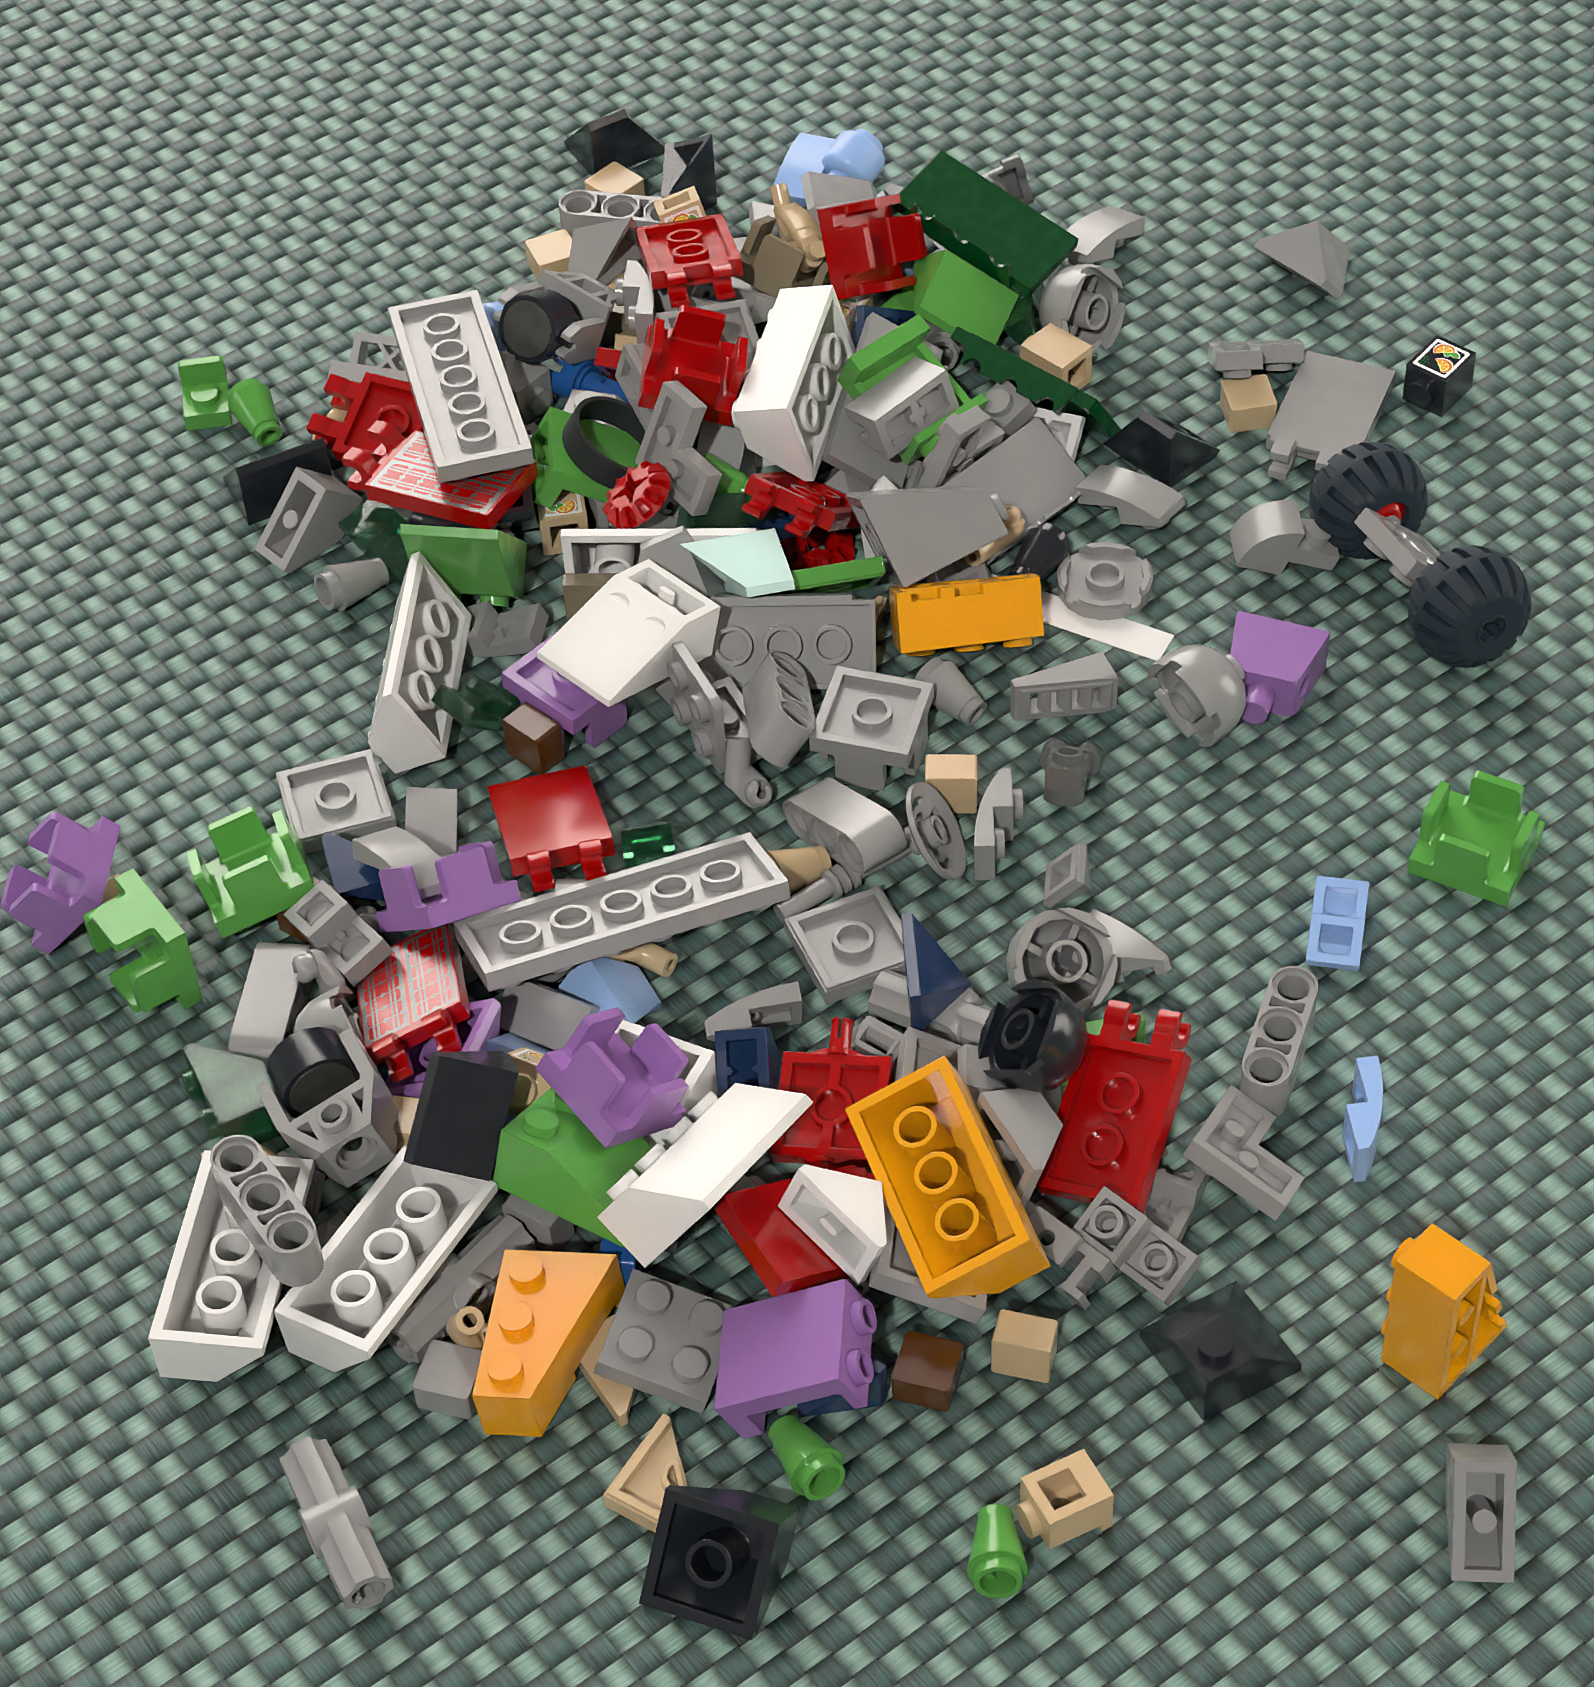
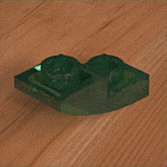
M367 500L338 523V527L368 559L372 557L380 558L386 565L388 574L399 586L402 585L409 559L400 535L401 524L409 523L389 505Z
M480 678L473 688L464 685L461 691L441 684L431 699L432 702L464 726L480 730H503L502 719L521 705L519 698L502 686V680L497 686Z

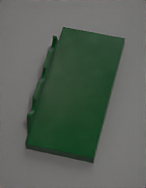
M942 150L899 192L901 203L892 204V208L902 215L918 213L921 217L923 233L1010 289L1013 286L1028 297L1070 255L1078 244L1079 238Z
M959 326L956 327L950 338L964 353L961 360L963 365L971 361L980 370V374L1000 385L1008 380L1017 388V394L1036 404L1039 402L1052 408L1055 414L1063 412L1085 417L1084 426L1107 438H1111L1121 430L1096 398L1084 393L1077 387Z

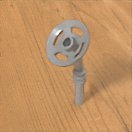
M917 782L911 785L906 794V814L909 826L904 830L907 842L904 850L862 874L854 872L841 863L840 865L832 866L830 870H825L821 873V879L791 895V899L775 904L773 908L777 918L784 923V919L803 913L830 897L838 899L843 893L847 894L852 891V888L856 889L861 886V879L912 852L917 856L922 855L932 869L944 879L955 880L961 877L966 869L964 840L958 823L944 798L934 787L926 782ZM914 799H919L918 805L912 807ZM948 858L947 867L942 868L939 863L944 862Z

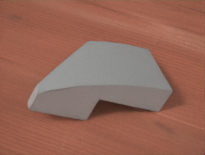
M1095 909L1089 912L1106 927L1111 936L1107 938L1112 945L1113 954H1117L1118 961L1114 984L1125 982V977L1135 970L1149 968L1154 970L1156 975H1160L1172 969L1168 956L1141 934Z
M797 981L761 990L724 1007L704 1021L707 1040L715 1041V1031L757 1027L775 1028L802 1023V998L799 983Z
M1194 1164L1193 1171L1175 1175L1167 1173L1165 1169L1157 1170L1143 1214L1156 1226L1181 1243L1210 1176L1201 1171L1196 1164Z

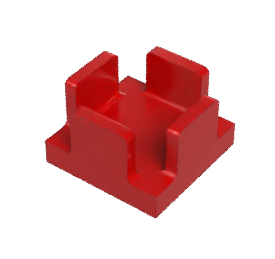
M899 193L817 210L830 283L834 287L838 300L916 284L915 275L903 277L901 264L902 262L927 257L922 222L918 213L898 217L892 215L890 205L901 203Z
M681 305L679 307L673 328L671 329L664 328L665 320L655 318L653 326H648L644 341L638 407L654 410L663 382L678 380L707 406L703 421L731 426L733 422L732 406L737 399V394L746 372L748 338L739 336L736 344L721 341L720 338L725 326L726 315L688 305Z

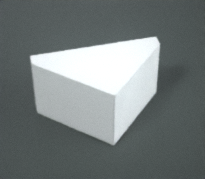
M806 1164L797 1170L778 1207L859 1285L866 1280L887 1245L882 1182Z

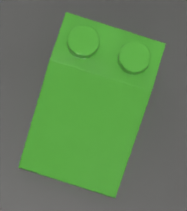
M401 524L400 535L408 559L410 560L411 554L420 551L461 603L462 596L480 597V603L489 601L493 607L508 608L509 599L523 600L527 542L500 530Z
M551 1087L501 1130L493 1182L497 1183L498 1188L626 1249L597 1217L614 1201L606 1192L630 1169L638 1176L641 1175L634 1165L652 1147L643 1137L605 1148Z

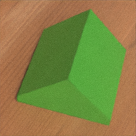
M948 250L928 254L926 258L916 260L914 263L916 284H914V313L920 314L922 318L951 335L956 327L959 326L996 345L1019 294Z

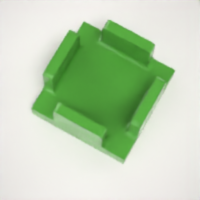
M1476 771L1471 779L1469 796L1450 790L1451 784L1440 780L1423 811L1419 840L1409 858L1407 872L1506 907L1543 836L1545 822L1539 820V813L1529 811L1527 816L1521 813L1524 787L1521 784L1482 771Z
M251 806L209 824L207 831L220 857L208 864H204L196 848L186 852L192 876L211 910L214 924L222 938L291 908L315 886L301 840L293 825L290 826L282 809L272 813L278 831L274 834L267 833L255 808Z
M134 868L115 877L119 891L118 895L88 911L83 916L91 946L97 953H102L111 947L119 952L134 944L135 948L142 955L140 958L110 974V980L114 988L133 1012L141 1010L142 1012H147L175 997L184 1010L202 1001L195 968L183 929Z

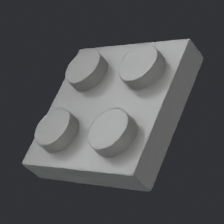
M633 1269L593 1373L703 1414L718 1373L724 1310L734 1308L735 1306Z

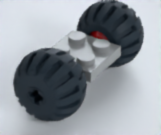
M1361 442L1358 445L1353 444L1342 449V454L1340 455L1337 453L1327 461L1329 464L1325 468L1321 467L1315 477V482L1312 483L1309 494L1310 517L1314 519V522L1320 529L1331 535L1328 542L1338 548L1340 554L1355 559L1364 558L1365 560L1380 557L1384 560L1389 559L1393 563L1389 571L1402 583L1412 587L1407 606L1409 625L1423 650L1445 664L1465 668L1485 665L1488 661H1494L1502 656V652L1505 649L1510 650L1517 642V636H1521L1525 631L1532 608L1530 587L1520 567L1511 558L1497 550L1482 546L1466 545L1453 548L1451 552L1446 551L1440 554L1423 536L1416 533L1422 524L1421 520L1425 518L1428 507V493L1422 472L1417 463L1407 453L1389 444Z

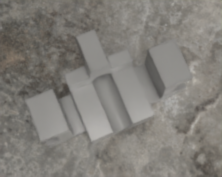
M1028 1201L1025 1211L1040 1243L1044 1244L1041 1246L1047 1258L1061 1269L1067 1262L1076 1268L1061 1286L1062 1290L1070 1300L1086 1310L1090 1306V1302L1086 1298L1085 1293L1097 1278L1107 1284L1117 1272V1269L1110 1259L1085 1242L1080 1235L1039 1205L1036 1206L1031 1201Z

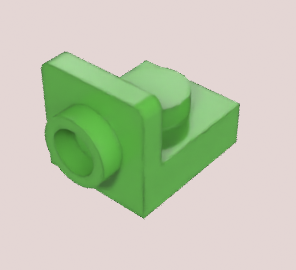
M210 356L180 360L178 362V372L182 385L183 417L186 430L232 425L231 412L228 409V393L230 389L223 357Z

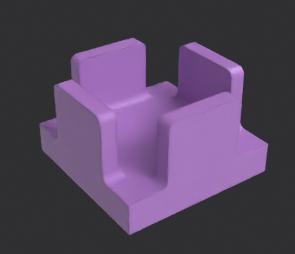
M554 633L501 673L502 686L517 696L521 704L527 702L559 723L563 744L564 729L575 735L585 727V741L595 748L627 723L626 699L607 707L539 660L537 652L556 634Z
M51 812L30 833L28 845L47 854V861L52 865L49 877L46 879L20 865H15L9 871L0 905L2 909L9 912L10 917L35 929L31 946L50 954L84 922L83 916L85 913L102 904L121 825L102 816L92 827L88 828L57 812Z
M491 841L468 843L459 846V852L436 859L435 868L442 893L424 899L420 898L411 865L388 867L379 870L378 874L387 909L375 912L380 932L431 929L521 901L516 880L504 881L502 879L494 845Z
M618 1007L585 1016L566 1045L561 1049L545 1053L535 1068L605 1148L674 1127L686 1112L679 1102L689 1088V1085L682 1078L678 1079L688 1064V1057L656 1023L647 1025L630 1049L620 1036L615 1033L625 1018V1015Z

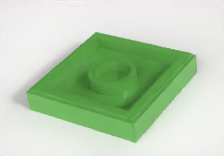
M883 556L791 571L795 589L782 591L781 594L840 593L873 587L886 573Z

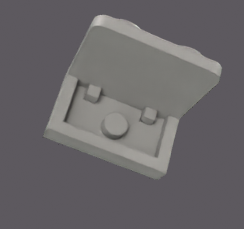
M679 641L672 644L673 662L667 664L668 675L675 688L676 697L670 699L671 708L680 726L687 725L690 729L692 741L698 755L702 759L708 757L717 773L722 774L725 772L726 738H749L743 696L730 676L710 683L684 643ZM751 745V762L761 759L762 757Z

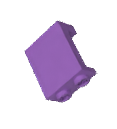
M842 1279L724 1310L714 1410L745 1439L764 1434L766 1411L836 1394L843 1396L854 1409L866 1407L868 1404L869 1383L872 1382L874 1377L871 1360L872 1333L877 1328L876 1313L871 1302L863 1298L847 1279Z

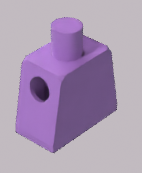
M1238 611L1230 655L1240 663L1245 673V678L1242 681L1246 690V707L1241 718L1251 724H1261L1266 721L1269 712L1287 717L1296 715L1326 669L1330 632Z

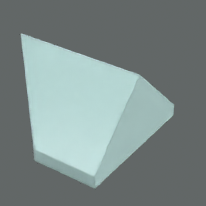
M775 528L680 544L724 582L725 592L748 598L795 589L794 579Z

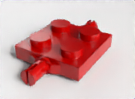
M840 1017L832 1019L829 1048H823L814 1052H783L778 1090L806 1094L813 1103L771 1146L770 1156L773 1162L806 1164L828 1170L854 1164L856 1167H870L845 1108L892 1084L895 1064L891 1056L863 1055L851 1049L853 1027L855 1025L852 1019L843 1017V1023Z

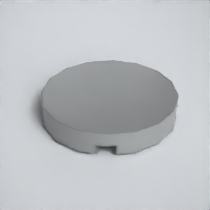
M1112 542L1089 543L1079 547V553L1072 555L1070 558L1068 554V557L1059 565L1056 583L1058 596L1068 609L1085 618L1100 621L1126 618L1138 613L1148 604L1153 591L1152 568L1146 558L1143 561L1137 557L1136 550L1127 545Z

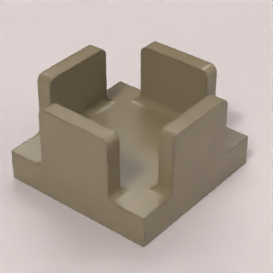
M767 215L753 222L743 248L739 253L742 259L743 275L734 277L776 298L780 289L831 285L826 257H824L819 268L812 272L804 273L800 269L806 258L805 252L771 234L776 219Z

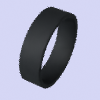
M593 396L582 400L578 404L563 428L562 441L572 462L585 475L595 482L613 489L617 484L616 478L625 476L629 467L615 463L594 448L584 435L580 426V420L592 419L609 423L627 432L640 445L644 438L645 430L630 404L611 397Z

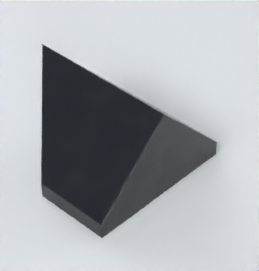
M625 109L585 124L564 141L568 151L591 176L612 162H617L628 168L664 154L665 147L627 116Z
M712 134L674 143H665L661 185L662 198L694 186L704 211L717 204Z
M1144 409L1141 410L1136 419L1103 443V445L1153 479L1171 488L1215 459L1220 449L1187 427Z

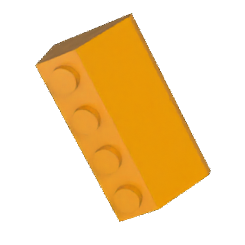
M945 1055L845 1108L875 1179L882 1182L883 1197L925 1293L930 1299L1001 1293L1051 1266L967 1084Z

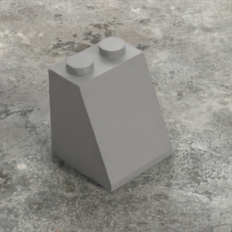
M951 486L854 491L845 496L875 557L883 556L886 572L884 575L887 581L902 588H906L1008 534L1003 521L1009 519L1004 504L996 493L989 495L987 489Z

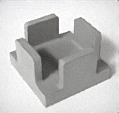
M836 666L816 718V729L809 737L810 751L818 752V758L829 760L830 755L834 757L835 780L841 784L883 791L887 782L886 765L905 768V774L916 776L928 743V712L934 698V683Z

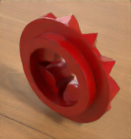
M647 460L640 463L637 469L630 466L626 475L622 478H616L617 484L613 489L607 491L605 495L608 501L602 510L608 517L607 520L617 529H631L653 517L662 507L671 487L669 472L659 462L652 464Z
M815 526L805 539L793 537L780 541L790 571L853 561L855 556L852 534L843 533L842 530L829 532ZM821 544L825 545V549L818 548V546ZM808 546L814 547L815 549H813L812 551H808Z

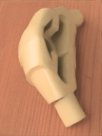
M786 183L769 187L780 238L805 252L806 258L800 269L802 272L808 273L820 267L824 257H826L820 227L806 209L796 202H791Z

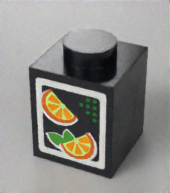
M1436 335L1406 364L1402 399L1442 418L1472 388L1476 352Z

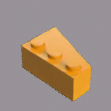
M1034 573L911 584L906 588L889 586L893 645L900 653H906V656L935 654V649L954 647L955 652L977 651L984 649L983 643L1003 641V647H1023L1032 645V637L1044 636L1040 576Z
M1432 1223L1416 1240L1412 1237L1407 1238L1396 1250L1391 1260L1394 1275L1393 1282L1386 1294L1389 1309L1387 1318L1381 1328V1334L1384 1335L1381 1361L1438 1400L1507 1327L1505 1319L1497 1315L1502 1309L1501 1301L1493 1296L1498 1288L1491 1262Z
M504 1250L472 1394L484 1434L542 1437L575 1382L574 1372L580 1364L582 1357L613 1307L619 1306L625 1285L617 1254Z

